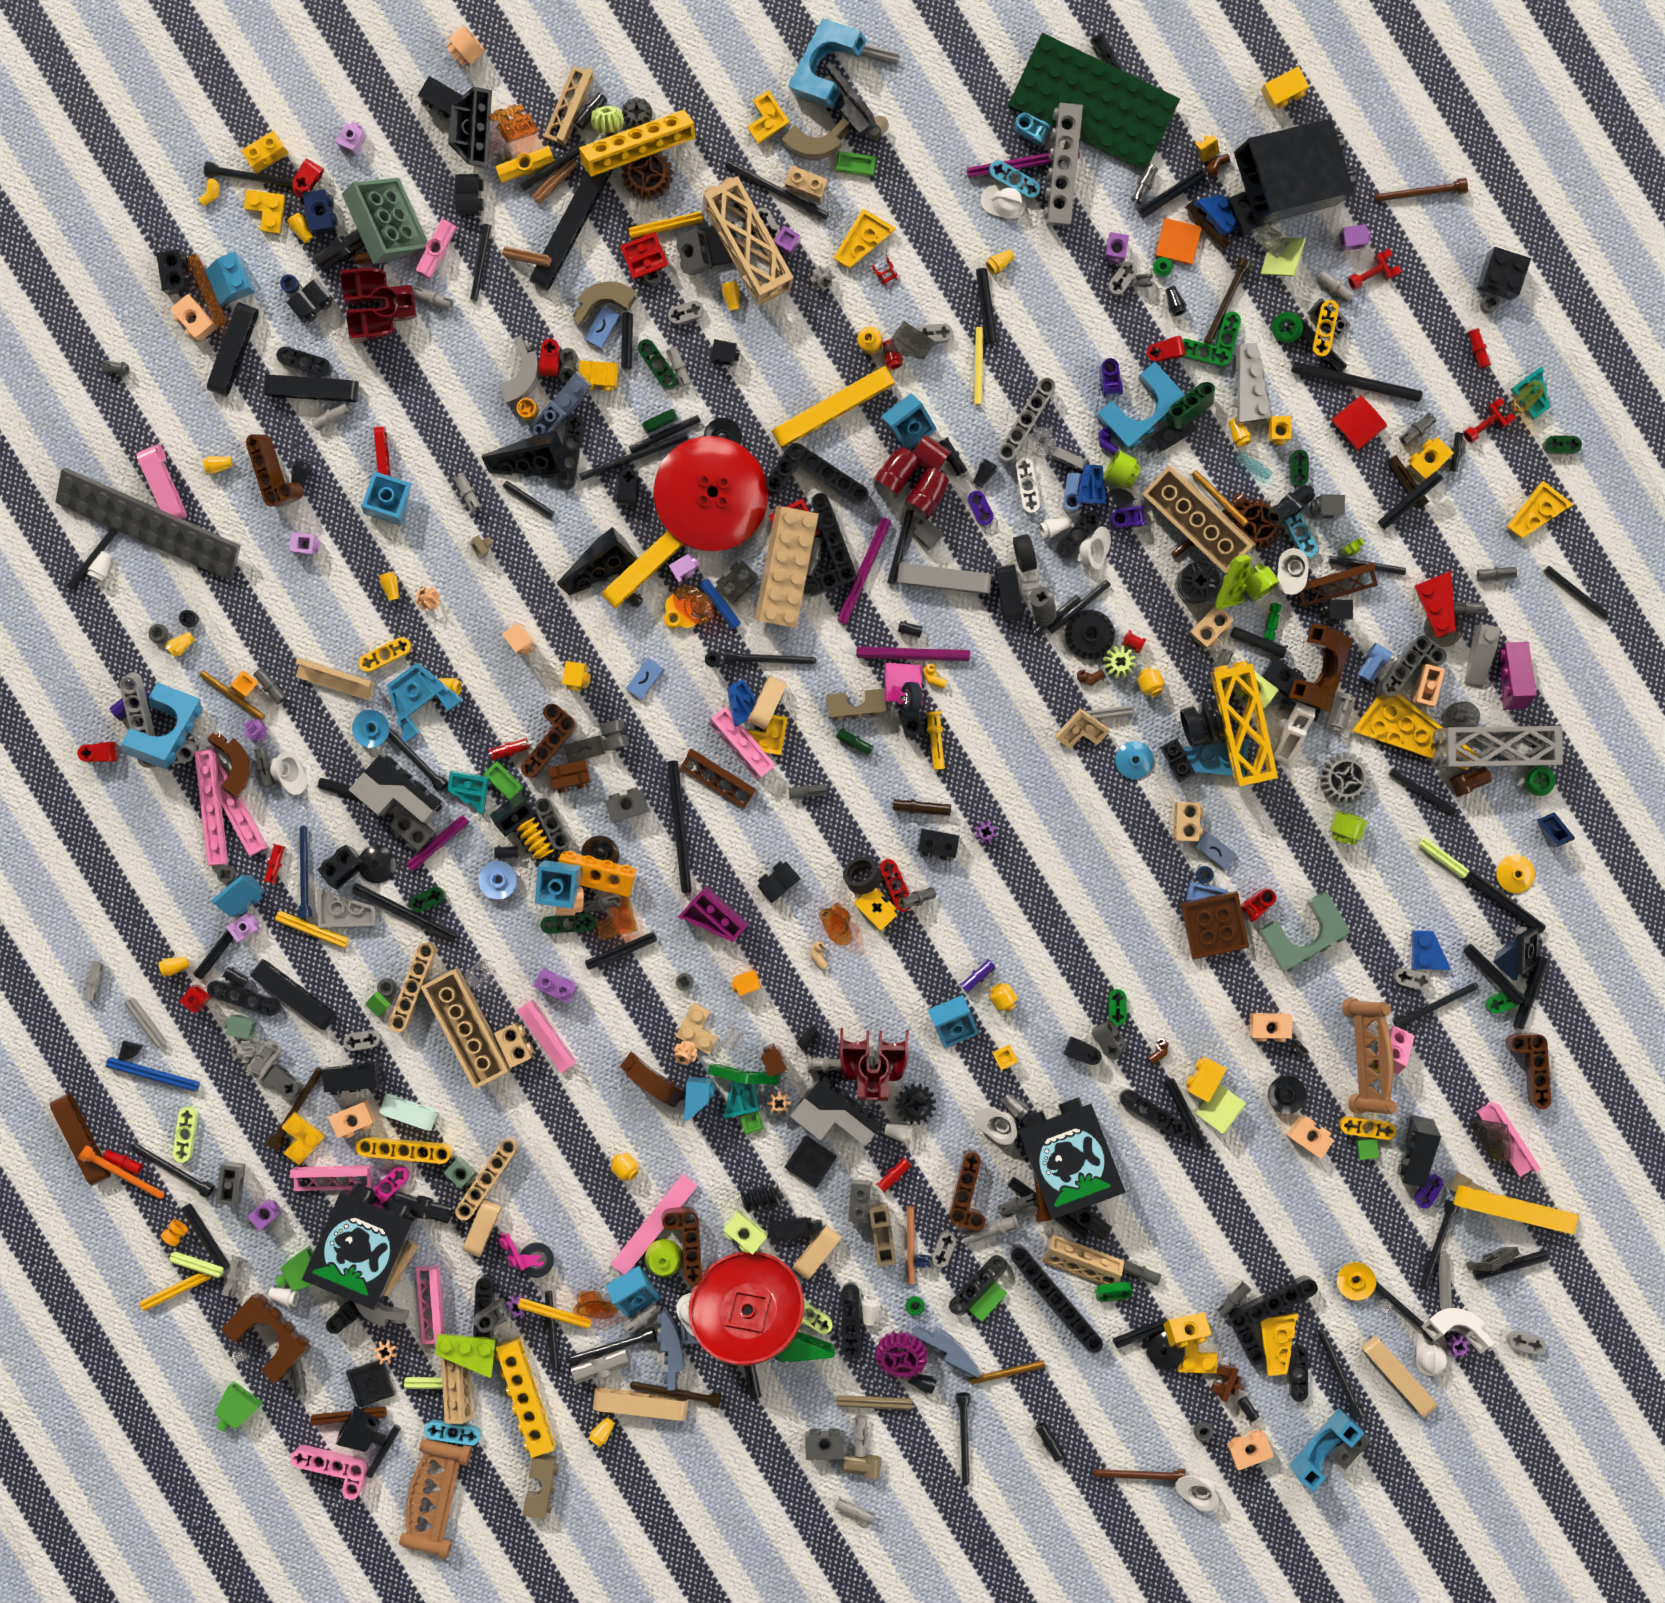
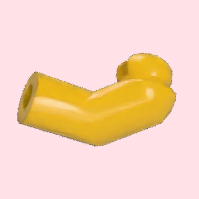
M214 178L207 180L206 194L198 198L203 207L219 196V183Z
M933 664L926 665L924 675L927 682L944 689L947 680L937 676L936 667Z

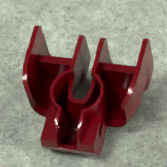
M376 268L340 271L344 305H355L360 302L385 300L386 307L378 309L367 308L346 311L350 344L388 337L395 332L392 321H405L417 317L412 285L388 287L386 273Z
M925 435L913 452L904 447L895 450L882 468L879 469L873 478L872 484L875 485L877 481L889 488L894 493V498L897 499L913 472L918 467H922L925 472L904 504L906 506L908 503L913 504L922 510L929 520L944 497L948 487L949 478L940 471V468L951 451Z
M840 1028L841 1071L845 1078L857 1080V1100L888 1101L889 1081H898L905 1074L908 1058L909 1030H905L904 1041L900 1043L882 1041V1031H879L877 1070H870L868 1064L869 1030L866 1031V1039L864 1041L850 1042L843 1039V1028Z

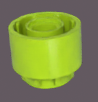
M1118 450L1109 463L1103 479L1119 488L1123 486L1130 488L1138 477L1141 467L1136 463V458Z
M1258 563L1250 568L1249 576L1245 579L1244 583L1247 585L1245 592L1255 602L1277 587L1280 581L1269 566L1264 567L1263 564Z
M1336 811L1330 830L1333 831L1331 836L1339 842L1356 845L1358 840H1362L1368 821L1349 813Z

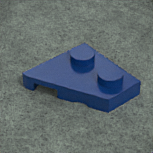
M1224 194L1199 199L1193 203L1196 208L1201 207L1207 214L1205 218L1209 223L1213 224L1220 235L1233 233L1239 229Z
M1103 465L1084 466L1077 504H1106Z
M744 679L727 688L735 727L748 720L757 701Z
M1412 930L1411 969L1450 970L1449 963L1434 931Z

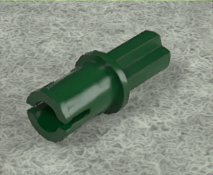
M840 729L836 735L838 740L866 756H869L874 747L860 739L859 736L856 737L844 729Z

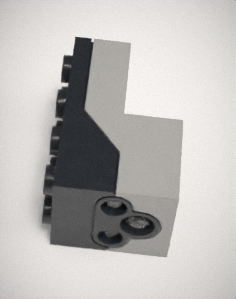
M379 754L349 788V791L371 810L383 817L399 802L422 823L429 824L443 808L440 804L442 800L435 794H428L426 792L427 787L417 780L413 781L411 779L413 776L407 770L399 769L397 767L398 763L388 755L384 757Z
M819 1075L791 1110L790 1117L820 1141L833 1124L837 1123L866 1146L880 1129V1126H878L879 1118L872 1112H865L864 1106L857 1104V1100L851 1101L848 1097L849 1094L842 1088L837 1090L833 1086L834 1082L828 1077L824 1076L822 1078Z

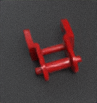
M889 257L885 258L889 265V269L881 273L875 269L874 265L871 266L877 278H881V284L885 286L892 279L898 280L896 277L898 274L894 273V266L889 261ZM891 272L892 275L884 279L883 275Z

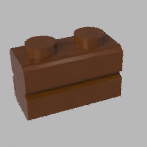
M588 760L548 768L552 789L554 791L558 790V793L570 791L569 787L577 786V789L589 787L588 783L592 782Z
M774 1043L763 1047L761 1059L763 1064L766 1065L765 1069L768 1076H774L785 1071L787 1062L781 1047L775 1046Z

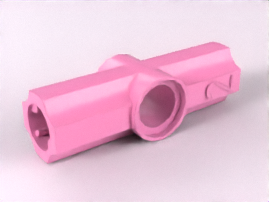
M441 219L432 239L426 244V250L415 270L426 278H432L441 259L446 256V249L457 230L455 225ZM434 246H441L439 252H432Z

